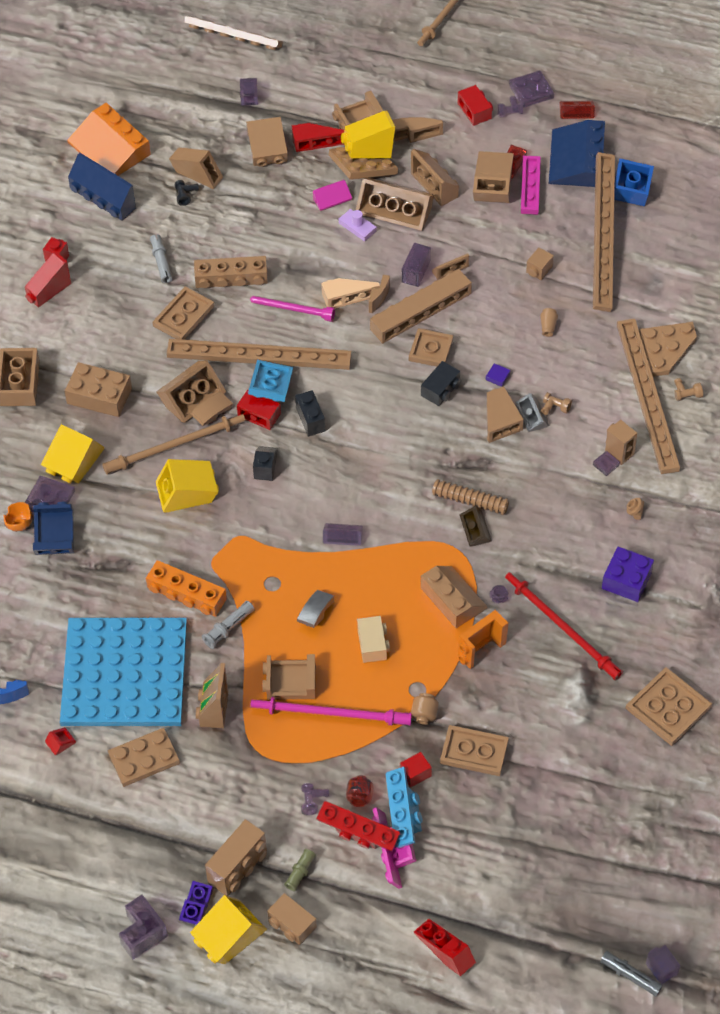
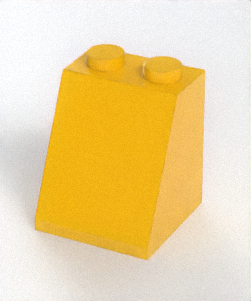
M382 111L345 126L344 133L341 135V142L345 145V151L348 152L350 158H391L395 125L388 111Z
M61 424L41 465L46 468L45 472L53 476L59 474L62 476L61 479L69 484L72 481L79 484L105 447L92 438Z
M167 460L156 480L163 512L167 513L212 503L219 492V487L216 484L215 472L210 461Z
M224 895L190 933L194 937V943L208 952L207 957L213 963L226 964L261 936L267 928L240 900Z

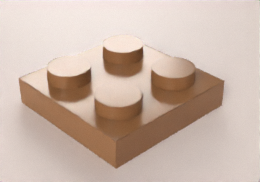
M418 328L409 354V361L435 367L441 361L446 362L453 342V335Z

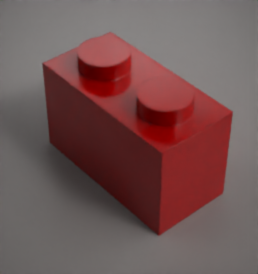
M477 85L458 91L457 103L473 126L492 119L493 105L490 101H487L484 92L479 90Z
M247 390L237 404V416L243 414L245 420L271 430L281 415L280 403L272 399L249 395V390Z

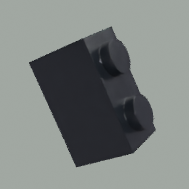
M441 361L421 384V396L440 406L443 401L448 400L451 392L459 387L461 383L460 370Z
M313 390L295 395L296 410L307 436L326 432L325 417Z

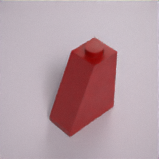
M56 251L52 253L25 285V297L28 302L34 303L39 308L71 284L67 260Z

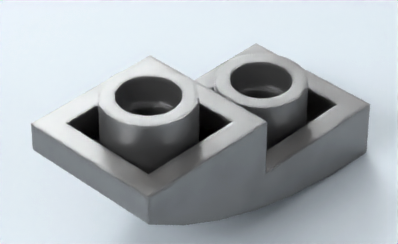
M316 590L301 610L297 622L309 627H316L324 619V611L334 603V595Z

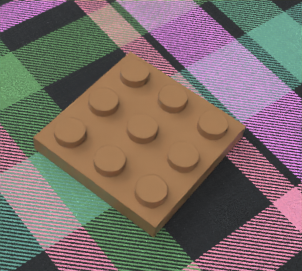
M665 667L626 705V710L669 745L673 746L712 707V703Z

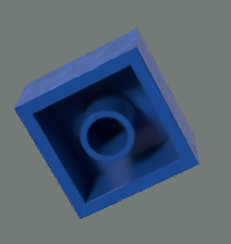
M619 159L615 173L614 200L645 207L654 166Z

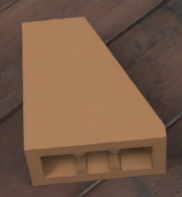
M178 147L169 158L177 173L209 188L214 189L223 178L209 150Z
M505 387L495 388L487 392V441L491 443L522 431L523 418Z

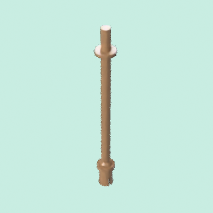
M450 0L430 27H423V35L417 42L419 46H423L428 39L435 38L436 28L458 0Z
M241 414L227 420L225 416H222V422L127 457L119 455L114 460L102 463L106 475L119 469L125 470L130 463L222 429L230 432V426L244 422L245 417Z

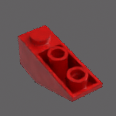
M431 919L426 920L414 931V934L449 969L459 976L463 975L476 963L466 943Z

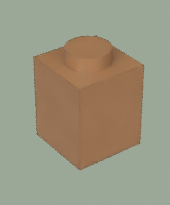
M538 247L527 260L526 273L542 280L553 267L554 255Z

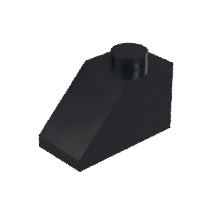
M259 446L256 449L253 462L254 479L273 481L278 448Z

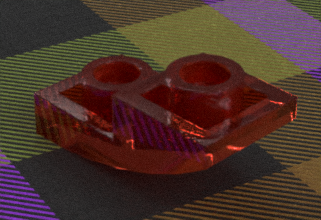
M510 145L507 153H514L511 177L513 179L523 162V156L527 154V150Z

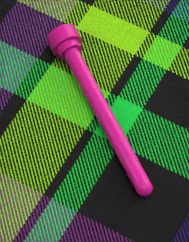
M257 296L250 298V301L255 304L317 315L329 322H333L335 317V308L327 306L326 308L319 309Z

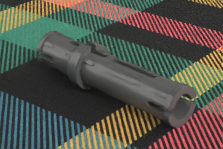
M608 950L600 963L616 971L618 976H624L655 997L663 986L629 965L627 960H621Z

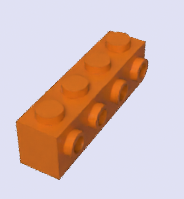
M158 560L146 576L147 587L153 593L163 594L168 599L182 602L189 608L194 607L205 615L216 617L227 600L225 588Z

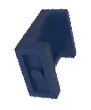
M62 501L53 505H49L47 502L33 505V551L35 555L74 554V509L72 504Z

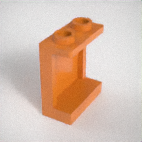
M496 610L459 635L457 657L460 663L466 665L469 669L474 667L475 652L493 640L500 648L506 644L509 623Z

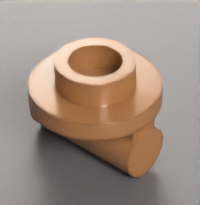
M640 498L630 500L627 504V513L633 516L634 519L640 520L644 501Z

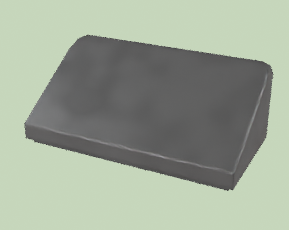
M532 393L515 402L528 432L549 426L545 415L541 413L542 408L537 398Z

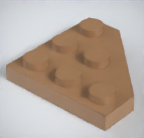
M345 147L329 149L330 158L350 180L395 175L398 173V167L389 159L350 158L348 152L345 151Z
M693 322L639 329L653 377L669 375L675 364L682 359L687 349L697 339Z

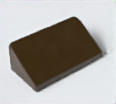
M473 506L459 514L470 547L492 541L483 513L478 507Z

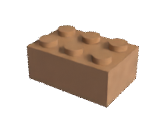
M0 348V406H36L40 364L37 348Z
M78 362L65 389L67 404L119 417L132 390L131 378L127 374Z
M245 819L205 864L208 883L226 896L231 892H235L239 888L241 880L252 873L254 865L265 858L267 854L265 833Z

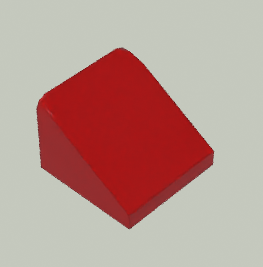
M64 727L50 731L45 743L54 755H57L74 745L76 740Z

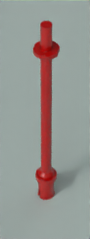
M508 572L505 578L516 587L515 594H523L590 654L598 662L600 670L607 672L615 681L622 676L623 670L611 661V657L602 656L527 588L529 585L528 581L520 582L512 573Z

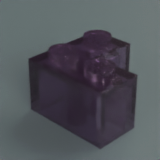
M143 894L125 905L127 917L132 925L120 932L119 938L121 945L133 960L168 937L166 925Z

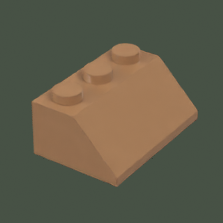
M416 149L411 150V174L429 194L434 195L437 203L443 206L458 198L459 184L449 176L447 170L443 169L438 161L432 158L429 153Z
M197 361L156 392L165 407L184 423L193 417L191 412L197 406L219 392L224 394L226 390L209 362Z
M435 566L421 575V589L455 628H458L487 609L486 604L452 566Z

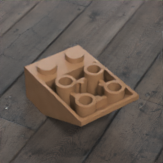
M479 151L474 177V201L509 203L514 153Z

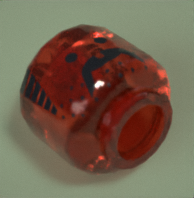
M358 775L348 781L346 799L354 807H364L371 802L374 790L372 781L363 775Z

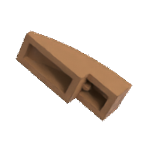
M422 117L392 120L395 125L393 142L408 138L410 143L443 135L442 120Z

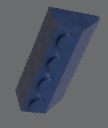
M79 153L68 175L70 189L74 193L82 195L87 201L93 202L100 209L109 212L111 216L123 221L136 209L133 185L84 154Z

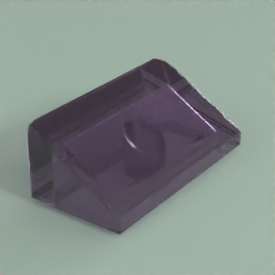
M326 523L323 528V543L360 546L363 526Z

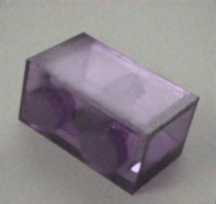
M418 243L413 244L402 267V283L419 287L431 261V247Z

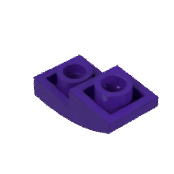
M192 881L179 920L197 925L204 917L214 887Z

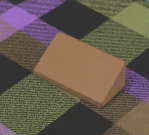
M467 253L432 269V273L438 280L450 272L469 267V254Z

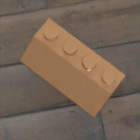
M363 178L356 210L361 211L364 216L422 231L431 212L434 195L371 178Z

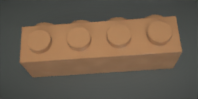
M266 256L194 260L196 288L268 284Z

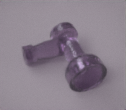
M511 96V106L505 107L503 103L498 104V117H504L506 113L523 114V104H518L516 97Z
M311 783L303 784L301 790L304 792L305 803L301 806L302 814H316L318 806L313 802V797H329V789H314Z

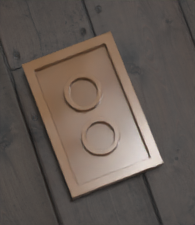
M185 286L152 322L153 327L175 339L185 340L214 308V302Z
M449 725L440 764L500 776L509 737Z
M164 728L107 750L123 787L180 764L179 758Z

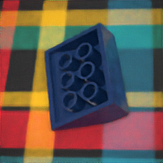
M585 120L552 129L548 184L595 187L596 155L598 152H604L605 121Z

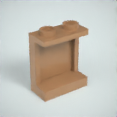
M372 91L365 92V100L343 108H340L338 104H334L332 115L334 120L338 121L340 129L345 130V126L384 110Z
M281 117L246 122L253 166L263 167L267 164H282L288 161Z
M307 654V660L272 661L271 655H267V662H263V674H266V680H263L262 685L263 692L267 693V700H271L272 696L275 697V700L315 699V654Z

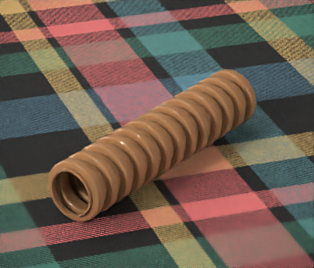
M440 479L435 481L432 489L434 496H444V499L450 498L451 501L455 499L456 502L461 501L462 504H472V506H478L479 509L482 507L484 510L490 509V512L495 511L497 514L501 512V515L506 514L509 505L507 498L505 500L503 497L497 498V495L491 496L490 493L486 495L485 492L480 493L479 490H469L468 487L463 488L461 485L458 487L457 484L452 485L451 482L447 484L444 480L440 482Z

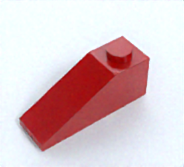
M312 123L291 125L292 139L296 152L344 145L341 142V135L344 133L343 129Z

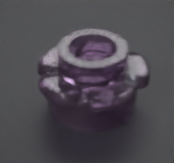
M496 585L490 591L489 597L492 598L494 603L499 604L507 601L509 593L504 586Z

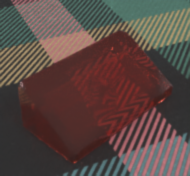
M593 101L559 102L561 119H590L595 117Z

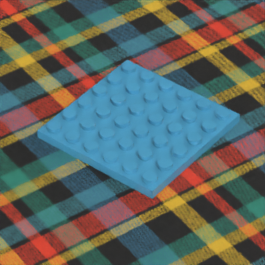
M68 618L60 726H181L187 618Z

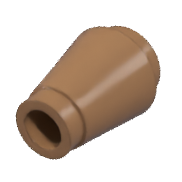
M546 308L540 314L542 335L551 337L557 323L558 314L555 309Z

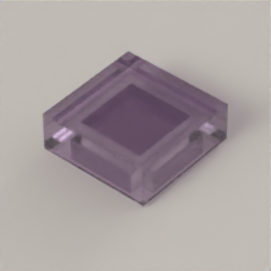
M605 451L593 461V466L607 476L620 466V462L609 452Z

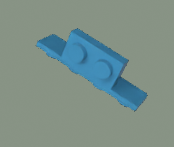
M405 767L386 773L392 829L400 832L395 845L396 848L415 843L414 834L422 831L421 823L423 819L418 806L420 798L416 792L408 787Z

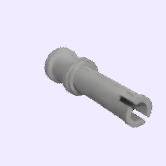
M245 601L224 621L216 623L210 632L202 635L204 643L209 648L214 649L222 638L228 637L229 631L255 610L254 606L249 601Z

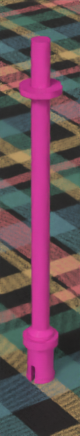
M273 696L270 701L251 700V708L269 709L270 715H273L274 710L382 720L391 726L393 724L411 726L412 719L411 713L394 712V709L383 713L275 702V697Z

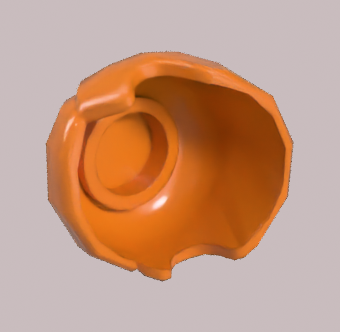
M16 502L9 505L7 515H3L5 526L12 531H24L33 521L30 506L25 502Z

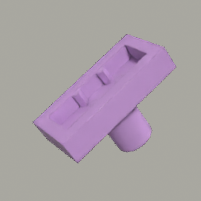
M349 209L338 219L340 225L364 242L377 231V227L363 218V214L359 210L353 211Z

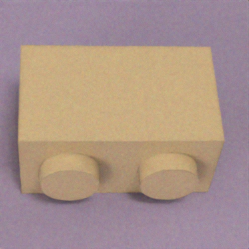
M381 616L357 619L363 663L387 660V652H390L389 640L384 638V635H387L386 623L381 621Z

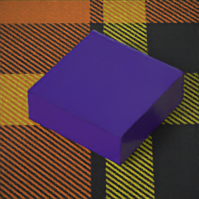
M494 363L486 375V381L502 387L510 375V370Z

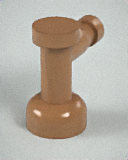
M681 378L674 380L677 386V390H674L677 401L695 395L697 398L703 397V389L700 382L695 383L693 388L685 389Z
M547 392L543 399L545 405L541 409V413L547 415L552 406L556 405L560 407L562 412L567 414L571 408L572 400L569 398L561 400Z

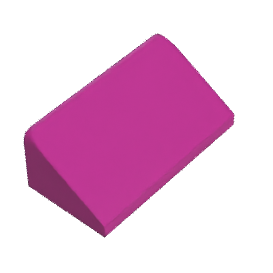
M345 180L313 190V200L320 211L352 200Z

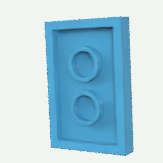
M257 360L248 394L258 398L264 397L273 401L285 402L293 367Z

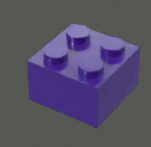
M617 546L603 576L602 589L639 602L652 574L654 559Z

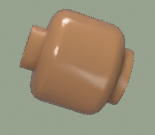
M420 693L419 696L413 699L412 717L417 719V723L427 725L428 722L436 719L439 702L431 694Z

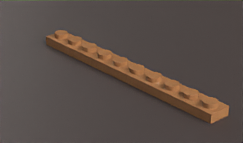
M598 152L596 155L593 309L611 312L613 304L615 155Z
M636 320L617 321L618 332L660 473L679 472V462Z
M169 339L167 358L256 364L257 360L285 366L350 370L351 351Z

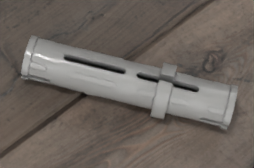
M157 234V240L156 235H152L150 237L153 247L152 254L156 258L161 282L165 283L166 278L167 283L172 281V276L165 255L166 248L163 246L159 234Z

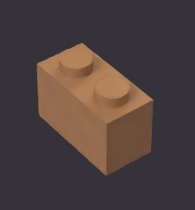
M619 420L616 424H611L607 429L605 452L620 465H623L635 454L637 432L622 420Z
M285 893L267 911L269 924L275 929L279 928L282 930L289 941H295L299 945L317 927L316 918Z

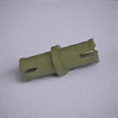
M304 849L297 864L293 865V871L284 884L286 888L291 891L297 890L302 878L307 876L308 868L316 857L313 851Z

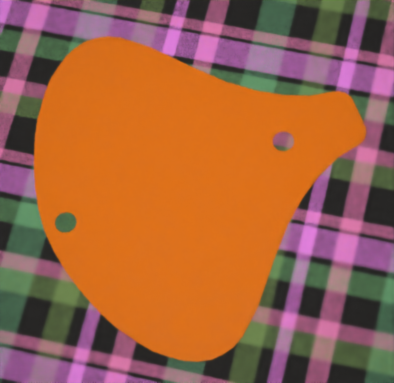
M237 536L231 539L211 561L212 569L226 584L235 601L236 608L238 609L245 601H249L254 606L255 610L241 621L244 639L242 709L245 733L249 743L258 753L268 759L282 763H312L348 754L388 735L402 725L393 724L391 726L382 720L274 710L273 715H270L269 709L251 708V700L270 701L267 700V693L263 692L262 686L263 680H266V674H263V662H267V655H271L272 661L307 660V654H315V699H277L275 702L383 713L394 709V712L411 713L415 697L409 694L410 685L416 682L422 683L426 687V693L436 697L459 662L457 657L459 635L472 627L474 622L473 617L458 628H455L421 589L422 574L435 566H452L477 594L475 576L468 559L461 551L443 542L415 541L338 552H302L268 546L247 536ZM269 577H276L281 581V586L276 591H268L264 587V581ZM316 590L334 595V603L324 611V619L316 627H309L297 622L301 610ZM381 616V621L386 623L387 635H384V638L389 640L390 652H387V660L363 663L357 619Z

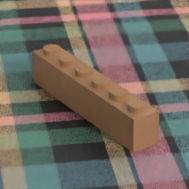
M460 269L450 272L442 279L434 281L431 285L418 290L415 294L405 297L399 303L391 305L381 313L373 315L370 318V330L383 344L471 294L472 282Z

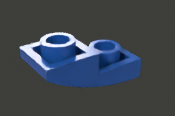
M14 680L13 682H7L6 689L0 688V705L17 701L29 695L27 681Z

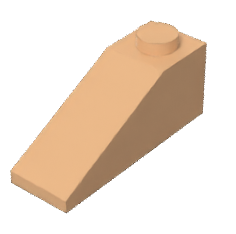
M341 278L321 283L322 296L326 306L333 308L369 300L372 287L380 288L378 282Z

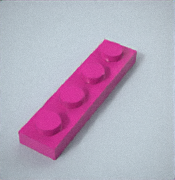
M523 156L521 214H538L541 156Z

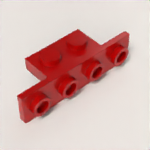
M324 801L316 818L317 821L334 827L340 838L346 841L353 839L358 842L359 846L369 849V847L376 849L379 846L392 852L400 836V832L327 801Z

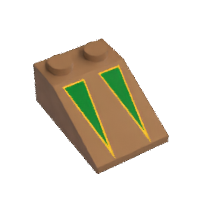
M221 663L203 682V689H199L198 701H201L200 707H196V719H199L200 727L224 728L229 695L225 663Z

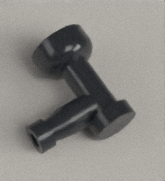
M178 180L174 184L179 193L176 199L180 206H186L191 202V197L186 193L187 191L199 190L198 183L185 185L183 180Z

